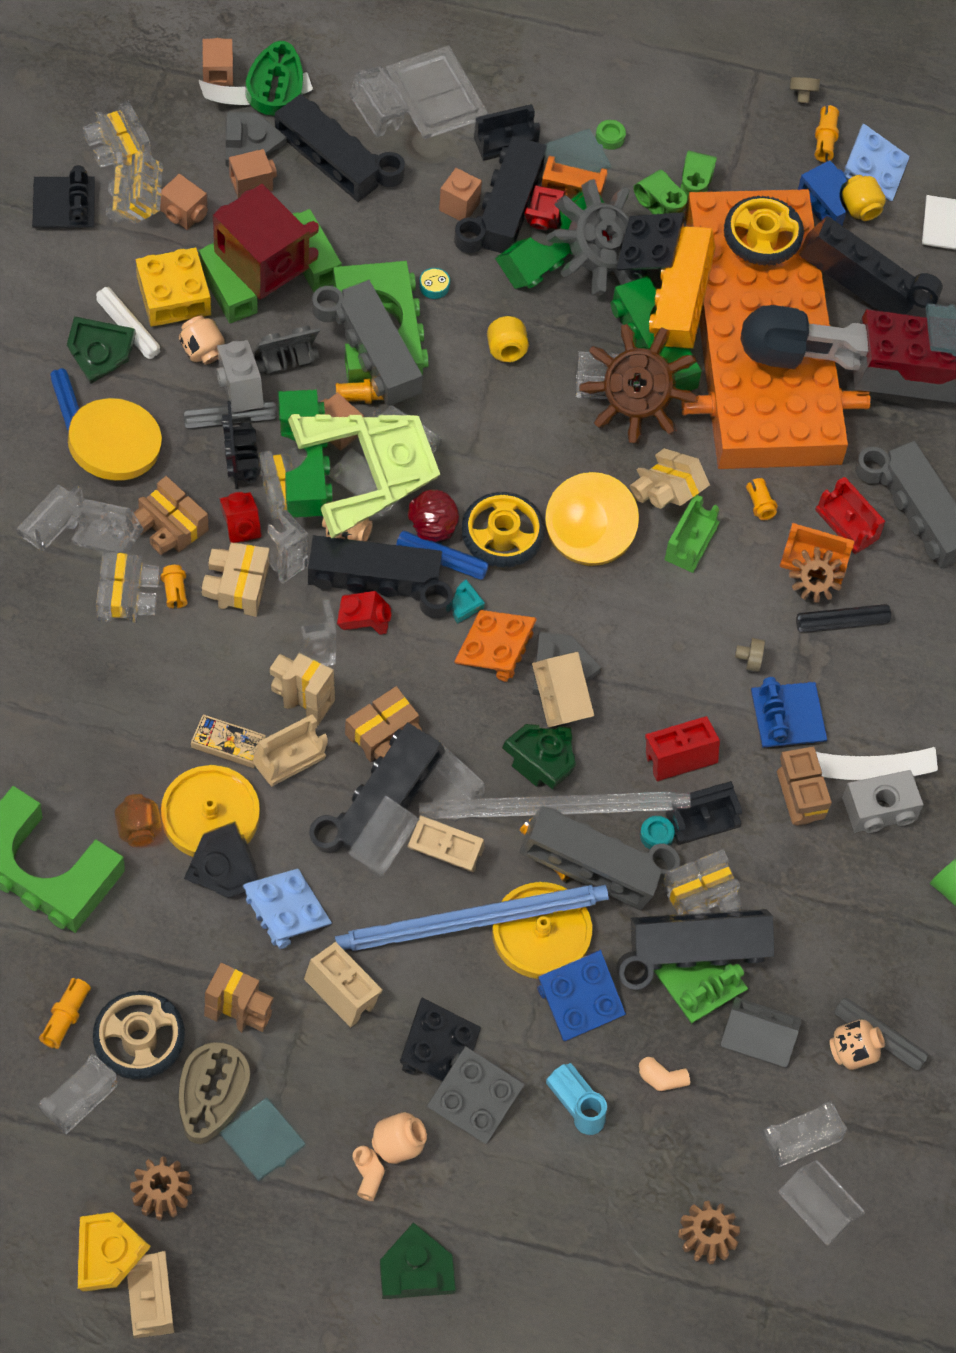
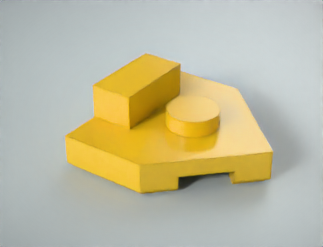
M114 1212L80 1217L78 1289L83 1292L117 1287L151 1247Z

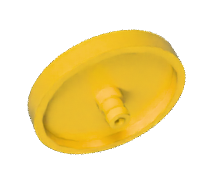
M115 398L92 401L80 408L73 416L68 432V447L74 460L87 472L108 480H128L146 473L157 461L162 442L160 428L148 411L130 401Z
M596 472L575 475L558 486L548 502L546 509L548 536L556 550L572 562L587 566H597L612 562L629 549L637 534L639 523L637 503L629 489L612 476Z
M206 765L185 771L169 785L161 803V819L166 836L177 849L191 857L194 856L203 833L236 821L241 835H244L248 844L255 835L259 824V800L253 786L240 773L223 766Z
M548 882L529 883L512 890L501 902L567 890V888ZM586 907L561 910L550 914L492 925L493 943L500 958L512 970L534 979H538L540 975L585 957L592 937V922Z

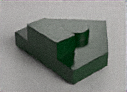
M74 316L67 347L90 384L129 361L136 330L135 328Z
M525 724L510 736L502 747L514 758L512 767L536 787L544 782L551 789L555 788L573 772L576 765L575 756L572 752L571 727L558 726L557 729L539 728V725Z
M414 1222L380 1259L382 1299L455 1294L452 1254Z

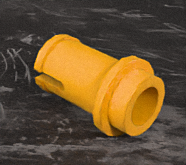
M763 478L754 479L753 482L756 488L753 487L751 482L746 485V489L754 504L753 513L760 520L771 519L777 513V502L771 498L766 481Z
M168 565L163 568V573L160 575L161 581L165 583L166 604L168 608L174 609V602H176L177 608H182L188 604L184 586L186 572L182 570L180 565Z

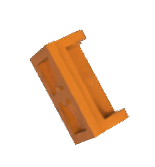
M548 157L542 177V187L564 191L565 195L571 199L582 191L581 185L595 179L599 195L602 198L608 169L602 168L600 173L558 164L554 161L555 157Z
M792 523L780 567L792 571H800L801 569L795 567L792 561L798 559L804 563L805 559L801 553L803 550L808 552L810 558H814V548L819 547L820 558H823L828 550L832 551L833 555L828 563L840 559L842 564L833 569V571L845 573L854 541ZM819 567L817 570L810 569L808 572L812 577L824 579L826 576L822 574L824 570L822 567ZM833 578V581L841 585L843 578Z

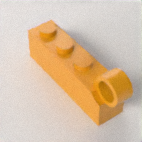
M683 224L672 268H661V281L663 283L662 288L656 290L655 306L657 310L656 314L650 316L649 331L654 333L655 337L661 327L669 330L670 334L665 345L666 347L692 349L694 347L716 247L712 228L686 227Z

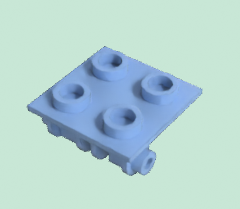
M862 124L845 166L844 174L847 180L855 175L874 177L880 185L885 198L893 201L910 156L867 125Z
M299 869L243 885L247 895L246 902L252 906L257 920H263L261 923L262 928L268 929L267 933L272 939L271 943L274 946L277 945L279 949H283L291 943L289 937L332 924Z

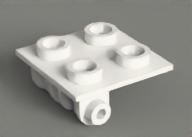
M926 195L922 245L956 250V199Z

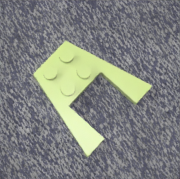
M293 414L288 419L299 449L358 435L378 489L377 491L327 503L321 507V512L331 538L342 534L437 479L440 475L419 416L379 415L378 417H362V415H349L348 417H331V415L316 414L315 417H300L299 414Z

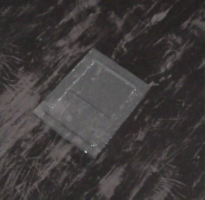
M449 45L385 66L388 77L423 139L475 122V117L488 114Z

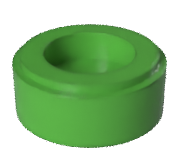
M616 120L602 121L596 129V142L604 149H618L624 144L626 130Z

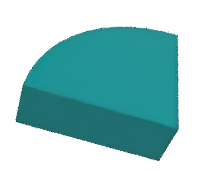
M467 579L457 587L453 596L452 613L458 624L484 609L485 602Z

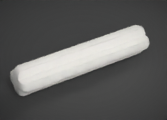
M104 287L96 293L97 302L117 325L135 328L134 344L146 358L152 359L160 353V345L109 287Z

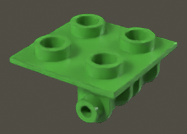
M710 961L696 962L697 965L694 967L681 968L677 967L676 963L662 964L661 969L653 971L692 1024L748 990V987L741 979L744 976V971L739 964L711 965Z

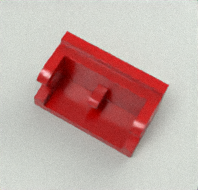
M845 476L837 481L835 489L831 493L827 489L822 493L819 504L815 508V511L838 536L854 541L852 552L855 555L880 539L885 520Z
M707 716L645 734L646 757L648 762L653 761V775L656 781L718 763L720 739Z

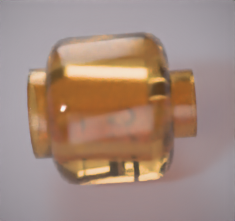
M132 794L125 797L124 801L115 809L118 836L124 842L129 843L130 846L143 847L150 845L162 830L158 805L154 800L146 798L142 794Z

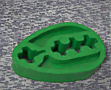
M286 41L272 43L259 54L250 67L246 78L245 96L248 103L258 112L275 116V112L302 94L303 70L300 58L293 45ZM279 54H283L284 57L281 59V62L278 63ZM274 76H278L275 99L273 102H269L272 80Z

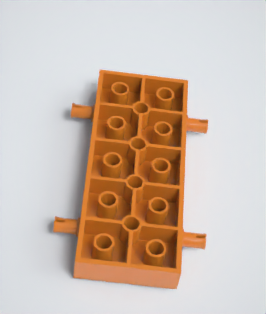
M809 189L689 192L685 211L686 227L712 228L716 247L699 320L708 395H698V403H685L681 401V409H684L682 410V415L710 414L718 469L842 465L848 447L843 409H869L870 392L863 390L842 391L839 388L835 361L804 357L800 365L795 369L768 366L752 360L745 353L740 340L743 322L761 306L777 305L798 308L807 314L809 324L830 326L822 272L799 256L807 234L814 228ZM752 196H769L770 198H778L779 201L782 200L788 203V206L790 205L795 209L803 223L804 235L799 250L789 260H785V262L780 264L776 263V265L768 266L766 264V266L758 265V263H749L748 260L745 261L729 248L725 240L724 223L730 209L739 201L748 197L751 198ZM757 210L749 211V213L752 215ZM735 227L739 239L749 246L746 240L748 229ZM790 231L779 232L777 243L773 250H779L789 244L793 233Z

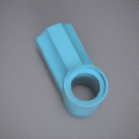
M571 1063L563 1064L555 1069L546 1079V1084L572 1115L576 1128L581 1133L587 1135H594L600 1132L606 1121L607 1102L605 1098L591 1089ZM586 1109H593L598 1112V1116L587 1117L582 1112Z

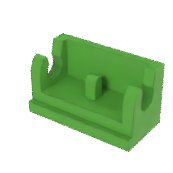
M695 495L691 499L668 542L664 559L694 573L720 524V521L717 520L719 515L718 506L714 505L711 511L702 507L703 497Z

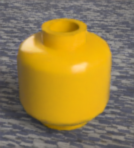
M855 175L851 177L841 195L850 215L862 221H869L878 217L882 213L886 202L880 185L872 176Z
M505 316L494 320L489 325L487 339L490 353L495 359L501 362H514L527 353L529 347L525 324L520 319Z

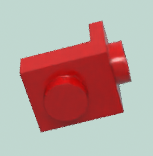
M535 185L530 207L526 208L525 211L527 222L538 230H548V227L557 229L560 211L554 204L558 199L565 196V192Z
M235 492L228 497L219 498L221 511L227 523L230 542L236 543L261 537L258 508L251 492Z
M376 591L343 595L337 625L342 630L371 626L379 635L386 634L388 623L392 616L391 607Z

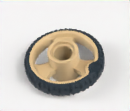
M137 990V992L131 991L116 996L115 999L110 1000L101 1009L93 1027V1044L98 1058L111 1072L128 1079H146L163 1073L164 1070L166 1071L175 1063L184 1046L185 1028L178 1009L167 998L150 991ZM133 1005L153 1007L150 1015L144 1012H133L127 1015L123 1021L115 1016L120 1010ZM163 1026H172L173 1036L171 1044L165 1054L158 1059L152 1055L157 1046L156 1031ZM136 1030H143L148 1033L143 1039L137 1040L130 1037ZM110 1037L121 1038L126 1053L135 1057L133 1063H124L113 1056L105 1040Z

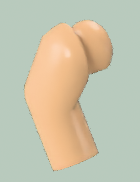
M645 1057L639 1063L640 1076L657 1091L690 1086V1077L686 1068L669 1072L652 1057Z
M359 1146L352 1155L353 1161L363 1177L357 1195L364 1200L374 1201L385 1170L373 1149L367 1146Z

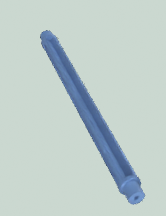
M588 885L409 919L388 925L348 931L349 934L335 936V939L343 950L351 949L356 951L393 942L398 943L466 930L477 926H487L550 914L561 910L565 911L596 905V902L609 900L606 885L596 887Z

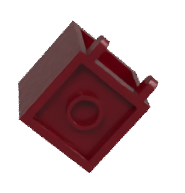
M263 184L245 191L240 198L229 205L221 206L213 214L214 252L260 300L309 269V264L319 257V252L316 248H309V239L319 232V224L315 221H310L303 225Z

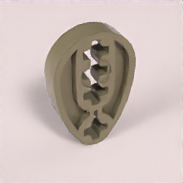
M225 1043L205 1044L194 1050L184 1064L179 1087L180 1119L185 1136L195 1144L207 1143L223 1131L239 1111L250 1087L249 1064L245 1056L231 1045ZM222 1055H226L228 1062L231 1064L225 1063L223 1065L222 1077L225 1080L220 1079L216 1084L217 1094L220 1096H213L211 1100H206L205 1093L202 1091H209L211 1087V1077L208 1074L214 1075L217 1070L214 1059H220ZM205 1111V1124L208 1129L202 1128L200 1133L194 1132V1125L191 1123L197 1124L199 1119H202Z

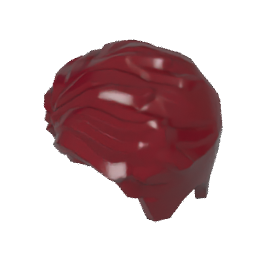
M432 489L422 492L410 501L408 518L413 522V527L419 538L437 542L450 539L453 536L459 523V510L455 501L448 493Z

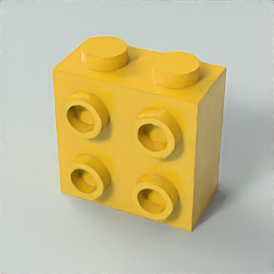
M196 247L178 249L174 252L159 255H147L143 258L135 259L137 280L150 327L188 320L197 316L211 315V297Z

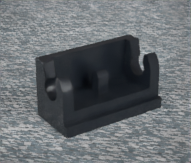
M532 104L475 117L474 140L483 161L500 157L503 146H509L512 136L539 143L540 125L539 122L534 123L535 110Z
M732 781L668 800L665 815L674 826V837L678 845L741 827L739 814H742V808L734 791Z

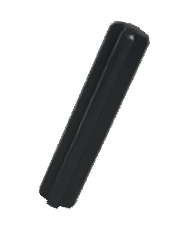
M887 604L804 612L797 614L796 625L798 631L807 632L889 623L891 609Z

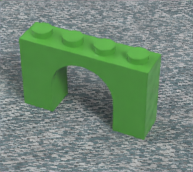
M310 209L300 213H293L303 225L310 221L317 222ZM320 225L319 232L309 239V248H316L319 252V257L309 264V269L303 272L313 292L320 287L333 285V267L342 266ZM214 243L198 250L205 280L229 324L257 314V296L214 252Z
M407 261L333 267V287L338 288L341 292L343 289L370 280L386 311L391 313L400 323L398 332L423 375V368H428L427 349H421L420 342H424V329L422 323L417 324L416 317L420 316L419 299L413 298L412 291H416L414 272L409 273ZM345 344L344 362L347 382H364V379H370L371 382L372 377L369 371L364 372L361 368L357 349L355 347L351 348L349 344Z
M12 786L0 801V890L5 893L12 891L20 897L21 902L33 911L39 909L47 914L48 919L60 929H65L66 927L76 933L125 872L124 858L95 839L76 864L60 876L38 878L24 872L15 861L17 850L42 820L43 816L41 804Z

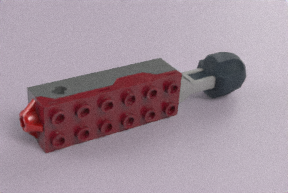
M768 305L761 306L752 312L743 322L740 340L745 353L756 362L773 367L795 369L800 365L804 357L832 360L845 369L853 370L855 390L956 403L955 321L866 309L859 323H852L845 328L809 324L807 314L798 308Z

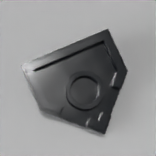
M236 821L203 833L184 877L185 880L200 884L227 898L245 892L244 884L260 880L255 869L256 864L244 835H241Z

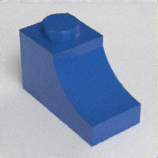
M829 160L802 174L798 190L809 189L812 212L820 221L829 216L843 226L846 210L840 200H842V191L847 186L848 180L843 171L837 169Z

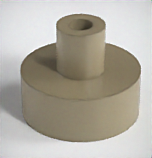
M792 77L790 80V90L798 91L797 102L809 103L810 92H819L820 79Z
M751 638L749 647L737 645L735 658L747 660L746 670L760 671L765 640Z

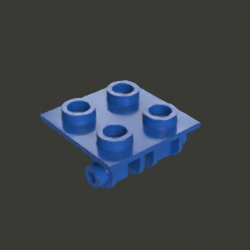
M768 677L763 680L761 687L751 688L762 748L827 741L815 682L780 685L774 677Z
M601 950L538 976L541 984L537 986L538 992L542 999H547L563 1041L626 1015Z

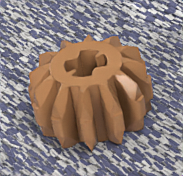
M819 547L814 548V558H810L808 552L803 550L801 553L805 562L802 563L798 559L792 561V564L801 570L789 572L790 578H801V580L792 585L793 590H798L805 586L801 594V598L804 600L811 591L814 592V602L820 601L819 592L824 591L825 597L828 600L831 599L832 594L828 588L831 586L838 591L841 589V585L833 581V578L841 579L845 577L844 572L833 571V569L842 564L841 560L836 559L828 563L833 552L828 550L824 557L820 558ZM819 567H822L824 569L822 574L826 575L823 580L817 579L815 583L809 580L812 578L811 574H808L810 569L817 570Z
M164 1156L160 1158V1165L157 1166L148 1159L146 1161L147 1171L136 1169L135 1177L137 1181L130 1183L131 1192L136 1193L132 1198L133 1204L135 1206L143 1205L142 1214L145 1216L155 1210L156 1219L159 1221L163 1218V1211H168L169 1215L175 1218L177 1216L176 1206L186 1208L188 1200L185 1196L192 1194V1185L187 1183L190 1180L189 1172H180L181 1164L178 1161L173 1162L168 1167L167 1159ZM161 1184L163 1188H167V1191L162 1193L155 1186Z
M709 1200L704 1202L702 1210L694 1204L690 1207V1215H683L680 1223L684 1228L679 1230L678 1237L687 1240L682 1247L684 1252L693 1249L696 1251L693 1258L695 1262L699 1261L702 1255H706L710 1265L714 1264L716 1255L720 1259L726 1260L729 1256L728 1250H735L738 1245V1241L734 1237L739 1235L740 1227L732 1225L736 1218L734 1213H729L725 1216L722 1214L725 1208L723 1203L719 1204L716 1210L712 1209ZM707 1228L714 1230L711 1237L704 1234Z

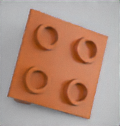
M480 610L454 661L455 664L494 669L499 680L508 681L509 678L514 676L516 663L522 660L528 640L534 635L532 629L537 619L535 617Z

